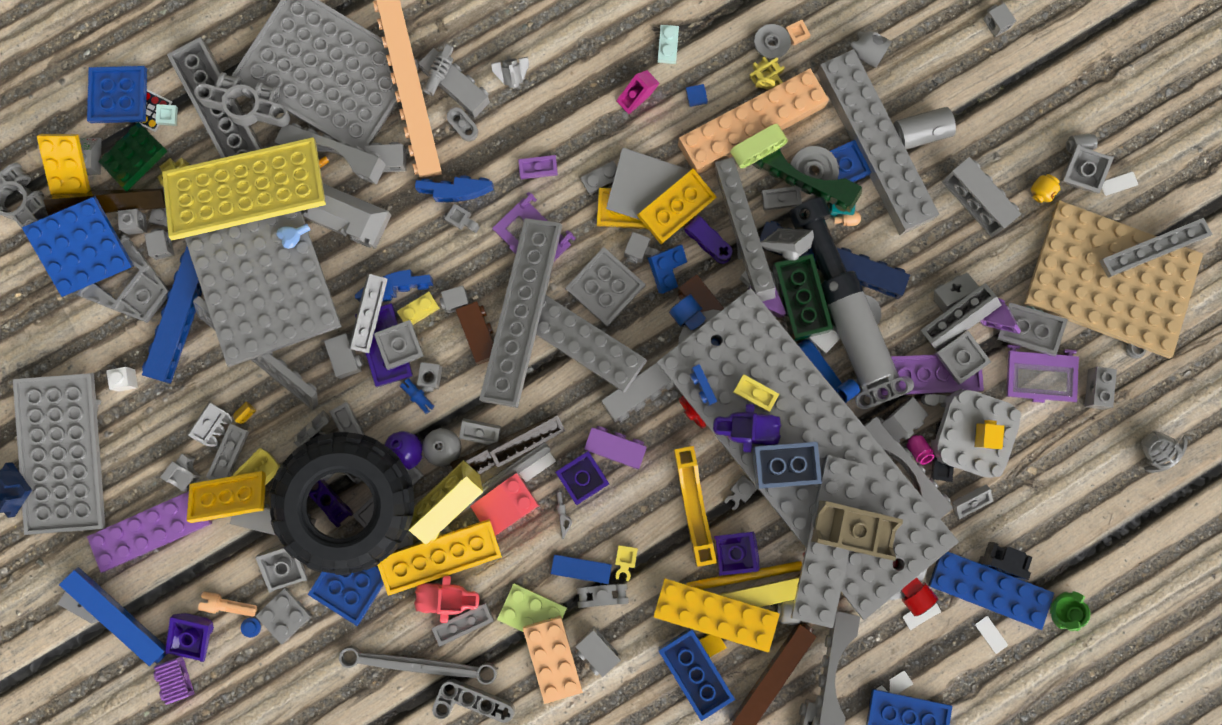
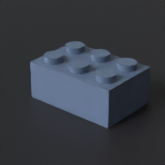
M818 442L757 446L752 448L756 489L822 484Z

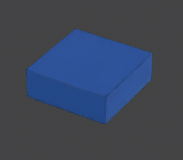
M704 84L686 87L689 107L708 103Z

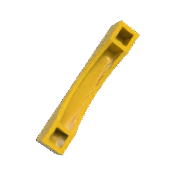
M694 446L674 449L695 565L699 567L717 563L704 507Z

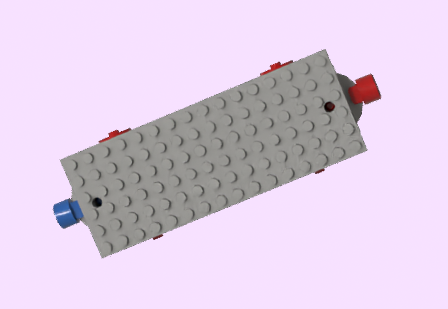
M750 288L722 311L709 310L701 312L703 308L691 294L676 303L670 309L669 314L680 327L683 325L684 327L680 333L678 345L658 360L657 364L682 394L678 400L685 409L684 413L689 420H693L701 429L708 426L755 485L753 452H744L742 443L733 442L724 435H716L713 431V422L718 416L728 417L732 413L745 412L746 404H752L733 393L743 374L779 393L770 412L754 405V413L780 417L782 426L780 428L781 438L778 445L818 442L821 476L826 455L867 464L868 467L859 509L903 519V524L895 533L893 550L896 555L895 561L849 551L841 589L843 596L863 620L868 618L888 600L902 598V602L914 616L922 615L936 604L938 597L926 582L922 583L927 568L959 543V541L755 292ZM699 364L717 399V402L709 407L707 403L703 404L698 394L701 390L698 384H693L690 377L692 367ZM752 444V448H753V447H757V446H769V445H756V444ZM820 484L758 489L806 548Z

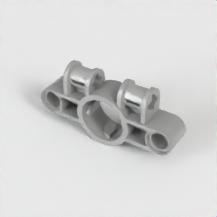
M221 72L216 86L199 84L195 88V96L203 106L226 112L230 120L237 125L249 126L260 121L284 127L290 122V115L284 105L277 103L279 87L275 86L272 88L258 82L254 90L250 86L243 85L242 77L238 76L235 78ZM209 93L207 97L202 98L204 94ZM244 95L248 98H255L252 111L248 114L235 115L231 113V106H233L236 98ZM284 113L282 117L276 118L277 114Z
M12 163L3 170L0 169V215L16 221L22 228L42 219L47 215V211L43 201L45 199L43 192L39 190L32 192L25 186L31 181L30 176L22 171V166L19 163ZM18 190L23 195L22 204L17 210L7 213L8 209L4 204L5 199L13 191Z

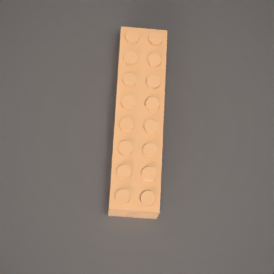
M810 68L679 137L678 146L691 169L694 168L698 174H701L714 167L715 162L733 157L730 151L737 144L773 124H778L781 130H784L825 108L829 99Z

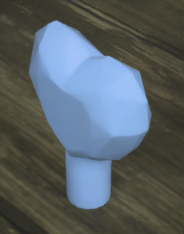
M308 224L298 228L284 226L277 230L276 235L282 240L283 247L290 249L298 243L300 235L310 231Z

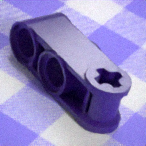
M697 215L683 228L686 234L695 240L719 264L729 262L732 255L731 246L702 217ZM720 251H721L722 253H723L724 251H726L727 254L720 256Z
M320 479L317 481L319 484L316 491L311 489L309 496L323 510L328 519L336 527H340L341 522L354 513L324 479ZM325 495L331 497L329 505H326L324 502Z

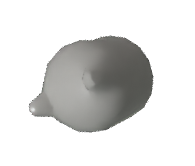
M860 31L857 35L859 39L853 41L851 47L855 49L860 60L876 68L892 41L874 31Z

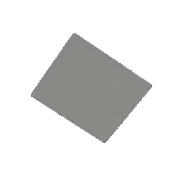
M622 148L606 208L639 219L638 213L690 170Z

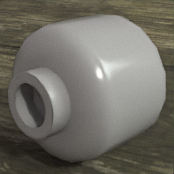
M794 600L777 603L776 612L780 613V623L787 625H798L800 623V620L791 618Z

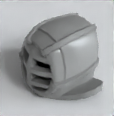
M1152 431V433L1148 434L1141 441L1144 455L1151 464L1144 467L1145 471L1149 473L1162 472L1177 464L1185 454L1188 444L1187 438L1183 436L1178 443L1176 439L1161 432Z

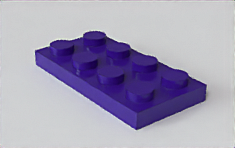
M392 303L380 307L374 333L398 324ZM373 335L370 351L366 353L375 387L378 388L413 377L410 362L390 370L386 369L377 341Z

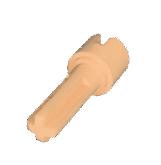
M206 591L202 593L201 597L207 600L208 603L201 602L198 606L199 611L213 614L218 611L254 617L257 613L256 605L222 599L220 594Z

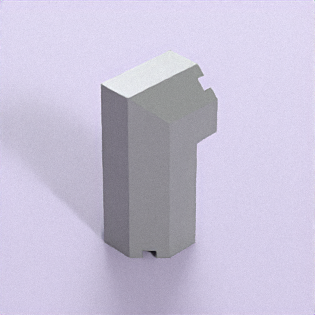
M323 184L326 205L310 208L307 213L304 212L303 216L307 220L345 237L349 234L350 239L354 242L376 249L390 220V212Z

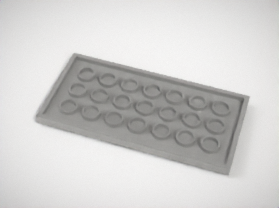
M94 373L13 379L19 472L32 489L22 505L24 535L106 528Z

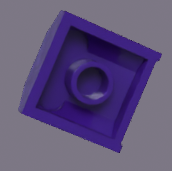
M754 531L714 536L717 547L719 576L759 571V554Z
M188 613L173 614L169 621L165 654H173L204 662L209 637L214 630L212 621L208 618Z

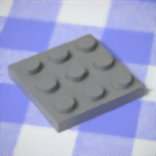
M603 247L569 283L565 290L608 327L646 284Z

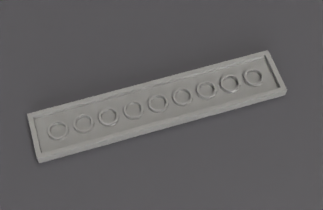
M526 218L524 220L479 398L482 402L515 408L519 406L562 230L561 223Z

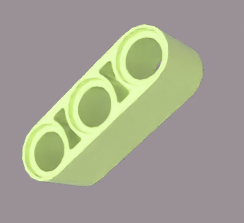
M773 124L734 146L730 153L740 168H746L783 147L788 142V139L779 125Z

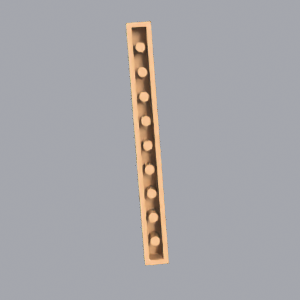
M400 0L373 1L375 12H379L381 17L377 19L379 29L384 30L385 34L382 37L383 46L389 50V55H386L388 66H392L394 71L390 73L392 83L397 84L398 91H395L397 103L401 102L403 108L399 109L401 120H406L407 127H403L406 139L410 138L411 145H408L410 157L414 156L416 163L412 164L415 175L419 174L420 180L442 175Z

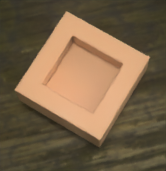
M803 20L785 28L790 34L793 46L809 39L811 36Z

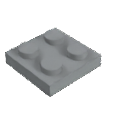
M411 320L374 333L387 370L424 357Z
M966 331L935 353L958 385L991 363L969 331Z
M284 588L256 615V618L281 645L312 617L308 610L287 588Z

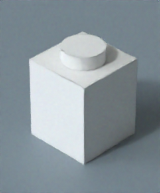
M122 367L106 370L110 390L120 392L138 388L135 369Z

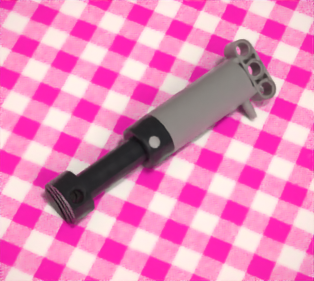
M825 198L812 199L793 208L788 214L794 228L813 230L814 238L811 248L825 280L821 283L825 301L857 379H854V381L861 386L863 391L856 396L857 406L861 409H868L911 392L914 388V382L909 376H899L856 272H847L826 223V220L832 215ZM900 381L905 382V384H906V389H905V391L902 390V389H900V387H899V382H900ZM882 388H885L888 391L887 397H884L882 395ZM865 395L869 396L870 404L865 403Z

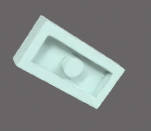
M660 25L658 63L676 64L679 26Z

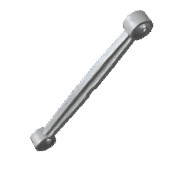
M354 646L345 648L339 655L341 665L346 668L363 664L409 672L477 678L484 685L491 684L497 677V668L492 663H484L480 667L423 658L361 653ZM348 650L356 653L357 659L353 664L347 663L344 659V653ZM487 666L493 670L494 677L491 680L481 678L480 671L483 667Z

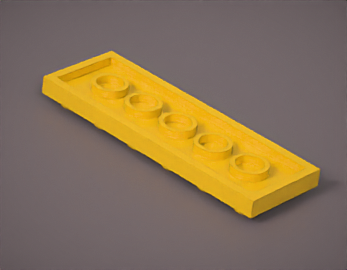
M490 519L440 535L426 545L423 542H419L396 550L378 564V568L389 596L502 556Z
M664 578L653 617L769 653L780 613Z

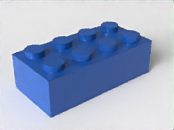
M688 628L658 647L660 655L701 721L735 700L692 629Z

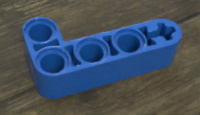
M804 339L797 344L845 403L859 394V385L852 379L841 383L810 340Z

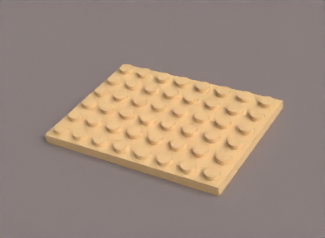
M1059 200L1055 205L1024 304L1043 312L1066 318L1075 324L1170 359L1175 352L1203 253L1183 247L1108 278L1099 262L1100 260L1157 236Z

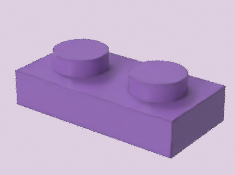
M556 155L518 159L521 179L558 175Z

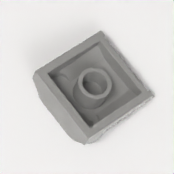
M1076 145L1067 168L1062 172L1061 181L1070 186L1098 194L1102 189L1114 157L1081 147V145Z
M778 228L777 231L761 241V245L766 250L783 254V257L787 258V260H797L799 256L811 248L814 234L813 230Z
M283 544L267 549L255 557L269 593L308 580L303 563L291 557L284 549Z

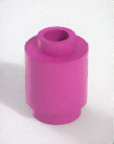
M914 435L908 440L906 447L917 462L924 465L933 460V450L923 436Z

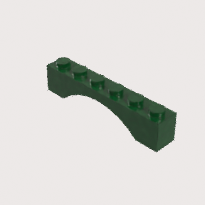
M780 149L752 164L757 169H765L775 178L780 177L791 186L796 185L800 187L806 194H814L818 198L824 197L826 203L834 204L838 210L843 212L847 211L850 213L862 194V186L846 178L822 180L801 173L787 162Z

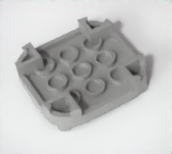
M959 389L944 400V403H947L938 433L935 440L931 439L934 455L937 461L942 464L982 477H1000L1007 466L1015 442L1021 412L1008 402L976 391ZM984 420L997 421V425H1003V448L975 447L976 424H984Z

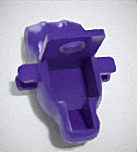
M746 404L745 412L732 413L728 417H716L713 422V431L716 435H724L733 442L742 443L743 451L749 453L752 451V444L778 445L781 438L780 428L782 425L780 417L754 413V405Z

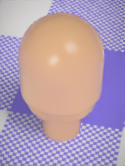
M855 211L854 215L842 214V216H834V224L842 223L846 227L856 226L861 221V216L857 211Z

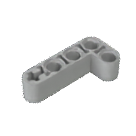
M448 679L443 683L432 709L433 715L437 719H445L453 710L454 705L458 704L503 723L509 722L515 714V706L510 701L456 679ZM446 685H453L455 693H447ZM464 693H472L473 701H466ZM482 701H491L492 708L485 709ZM439 704L447 706L448 710L446 713H441L438 710ZM499 704L496 713L493 712L496 705ZM504 708H508V714L506 716L503 715L502 710H504Z

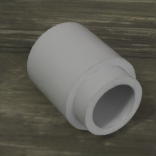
M1090 133L1070 136L1066 142V149L1071 154H1073L1076 145H1081V147L1089 150L1096 149L1098 144L1097 137Z

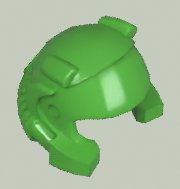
M1073 591V593L1063 592L1054 599L1053 603H1051L1050 614L1052 621L1058 628L1080 631L1089 622L1091 613L1088 605L1083 602L1085 596Z

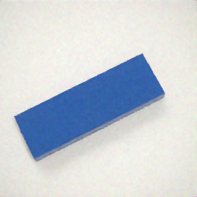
M554 554L551 574L609 584L612 564Z

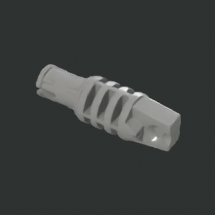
M448 44L445 45L442 53H437L428 72L430 77L423 89L428 95L434 96L439 83L445 79L453 62V58H451L453 47Z

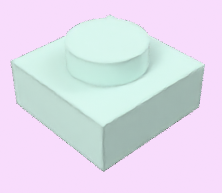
M157 104L155 123L157 125L177 126L178 107L176 105Z

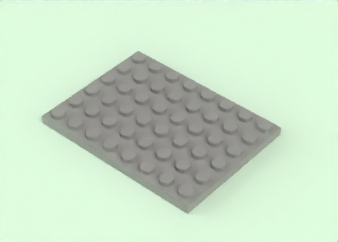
M280 0L232 74V77L235 78L238 76L242 77L243 85L250 86L254 90L258 82L272 88L275 86L279 87L277 103L284 105L290 114L325 135L332 137L335 141L342 140L353 148L358 146L365 150V145H371L397 104L395 91H398L397 84L392 83L390 73L394 71L392 66H388L386 55H389V50L384 48L382 38L319 0ZM414 58V60H415V65H416V69H417V71H418V69H419V64H418V63H419L420 61H418V60H416V59Z
M302 211L185 237L228 367L342 327L309 231L300 235L298 243L290 249L284 248L282 240L276 235L277 230L281 227L291 226L298 228L306 224Z

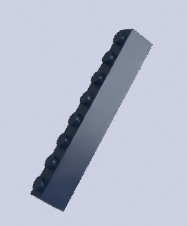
M766 221L759 238L760 242L777 231L778 228H786L780 227L781 225L777 222ZM812 248L808 249L807 252L799 256L802 257L813 254L816 268L820 270L817 260L812 251ZM837 248L846 271H855L861 286L896 299L903 296L910 274L905 273L904 269L898 267L894 269L883 261L875 262L866 255L853 254L850 249ZM770 251V252H772V253H775V254H778V255H780V256H783V254H781V253H776V252Z

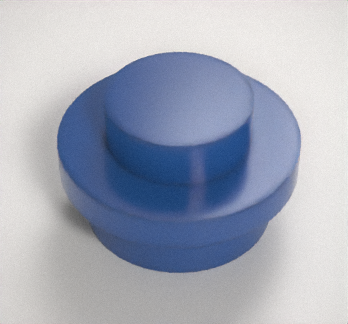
M254 617L245 619L241 624V632L246 637H255L261 631V623Z

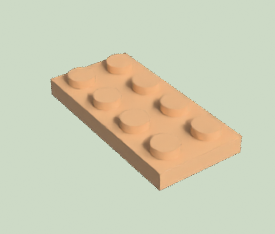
M558 616L524 626L523 632L544 704L583 693L562 617Z

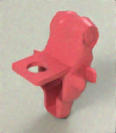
M444 576L442 584L424 583L418 585L415 590L416 600L414 604L416 611L440 614V622L447 623L448 615L459 614L466 609H477L480 598L477 592H470L463 586L451 584V577Z

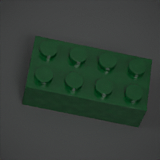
M813 254L799 257L797 260L775 263L772 271L779 297L786 311L785 320L791 338L797 341L829 333L833 330Z

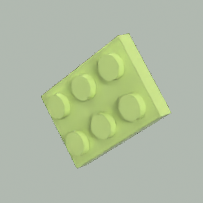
M514 583L497 620L523 632L524 626L558 616L563 618L567 607Z

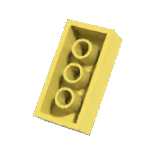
M463 460L414 506L409 531L425 545L435 540L440 531L483 492L480 474Z

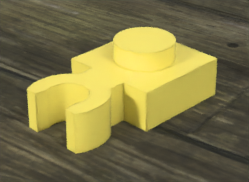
M618 545L615 565H620V569L616 572V579H619L620 573L624 572L627 574L626 581L630 580L631 575L628 569L629 567L635 568L638 548Z

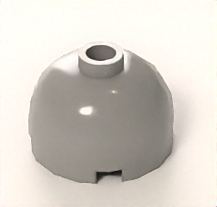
M439 428L431 431L425 437L422 450L424 457L429 463L445 467L459 458L461 443L459 437L454 432Z

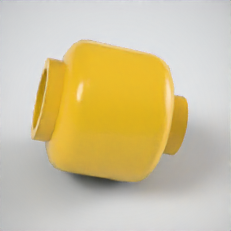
M1050 174L1039 176L1030 188L1033 194L1032 198L1039 203L1043 201L1051 202L1060 191V181Z

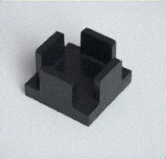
M989 542L984 556H980L978 563L1012 577L1029 580L1031 572L1028 570L1033 557L1011 547H1006L1005 549L998 546V543Z

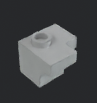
M181 454L176 462L172 461L160 478L173 484L181 491H189V485L196 483L201 475L193 468L195 459L189 454Z

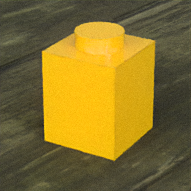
M984 420V424L977 423L975 447L1002 449L1004 426L997 425V421Z

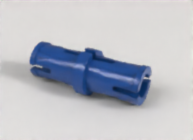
M409 378L406 379L405 383H402L400 387L411 397L410 400L413 403L415 402L425 414H428L430 412L429 409L432 410L435 407L434 404L424 396V392L419 390Z

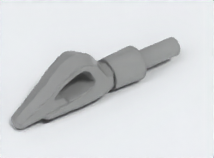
M558 492V505L556 507L559 514L562 539H564L572 525V519L565 514L562 494ZM565 520L569 521L567 528L564 527Z

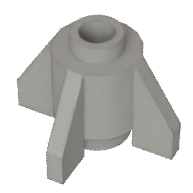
M507 56V59L502 61V66L500 62L491 63L493 73L504 85H508L509 88L520 86L519 83L523 82L529 67L528 57L519 58L518 63L516 58Z

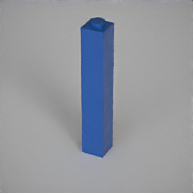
M79 567L59 584L61 588L149 667L154 662L158 664L166 656L164 654L166 646Z

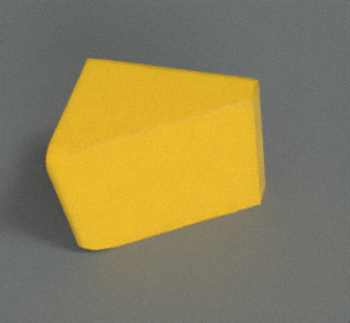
M246 401L233 414L235 422L244 424L256 412V409Z
M710 634L699 640L709 657L727 648L721 638Z

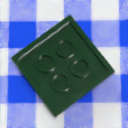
M138 122L98 162L124 190L128 191L168 150Z

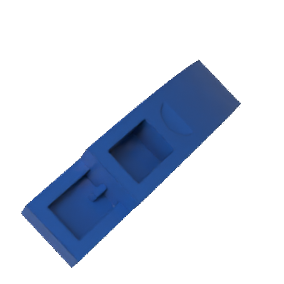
M462 175L460 178L454 177V184L449 181L436 183L430 179L416 180L415 188L418 193L433 194L435 202L449 203L467 201L483 196L493 191L494 185L488 178L476 180Z
M410 269L385 275L383 277L388 280L382 302L391 301L392 298H396V290L408 292L410 288H417L418 290L429 289V286H434L433 278L431 275L414 276ZM364 287L355 294V299L359 302L361 301Z

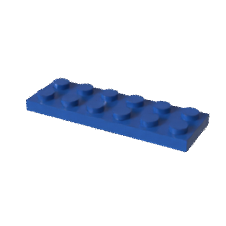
M946 552L937 560L928 585L1039 630L1043 629L1054 596V592L950 552Z

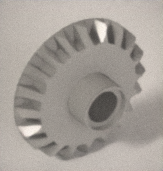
M819 145L801 149L791 161V165L796 170L807 176L822 180L838 179L839 165L837 158L834 157L832 152ZM812 165L819 168V173L812 171Z

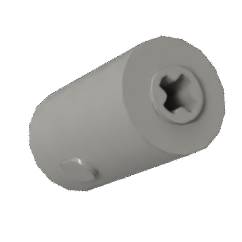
M949 107L900 119L893 124L906 150L953 137L956 132L955 119Z

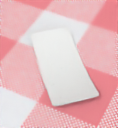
M936 603L922 615L914 616L910 611L903 616V619L908 628L912 630L926 620L941 613V610Z
M905 671L890 679L891 693L898 694L913 685ZM882 685L877 688V690L888 692Z

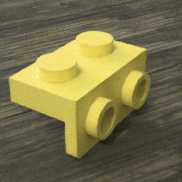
M259 448L239 467L233 476L263 471L266 473V485L276 475L281 465L272 454Z

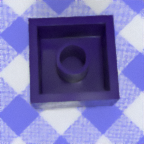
M589 451L555 472L576 505H579L610 485Z

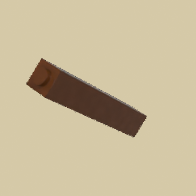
M805 623L803 626L798 624L794 627L731 718L730 722L732 725H757L817 636L813 634L814 629Z

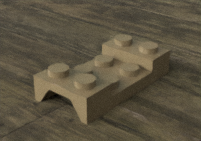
M820 500L811 542L895 561L896 555L893 550L895 533L903 524V519Z

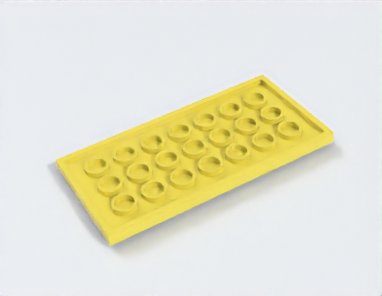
M314 137L162 172L168 236L171 240L326 205Z

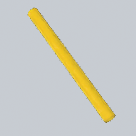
M796 561L760 568L758 572L730 574L686 582V585L703 590L801 571L802 562Z

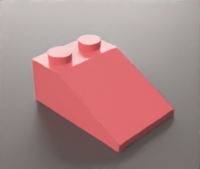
M516 473L470 507L480 522L490 519L496 536L540 505L520 475Z

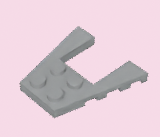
M123 234L119 240L133 265L139 269L135 277L117 300L95 283L80 289L76 295L148 323L167 299L169 289L130 238Z

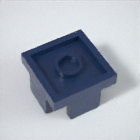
M13 462L5 463L0 470V513H5L7 518L16 516L32 491Z

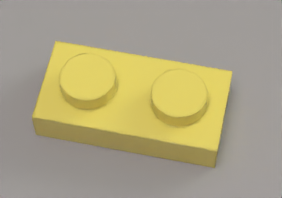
M427 292L399 309L397 313L403 322L411 320L414 325L440 308L431 293Z
M744 374L733 392L767 412L771 411L779 396V393Z

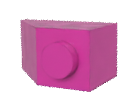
M648 70L638 73L616 101L630 114L651 96L660 83Z

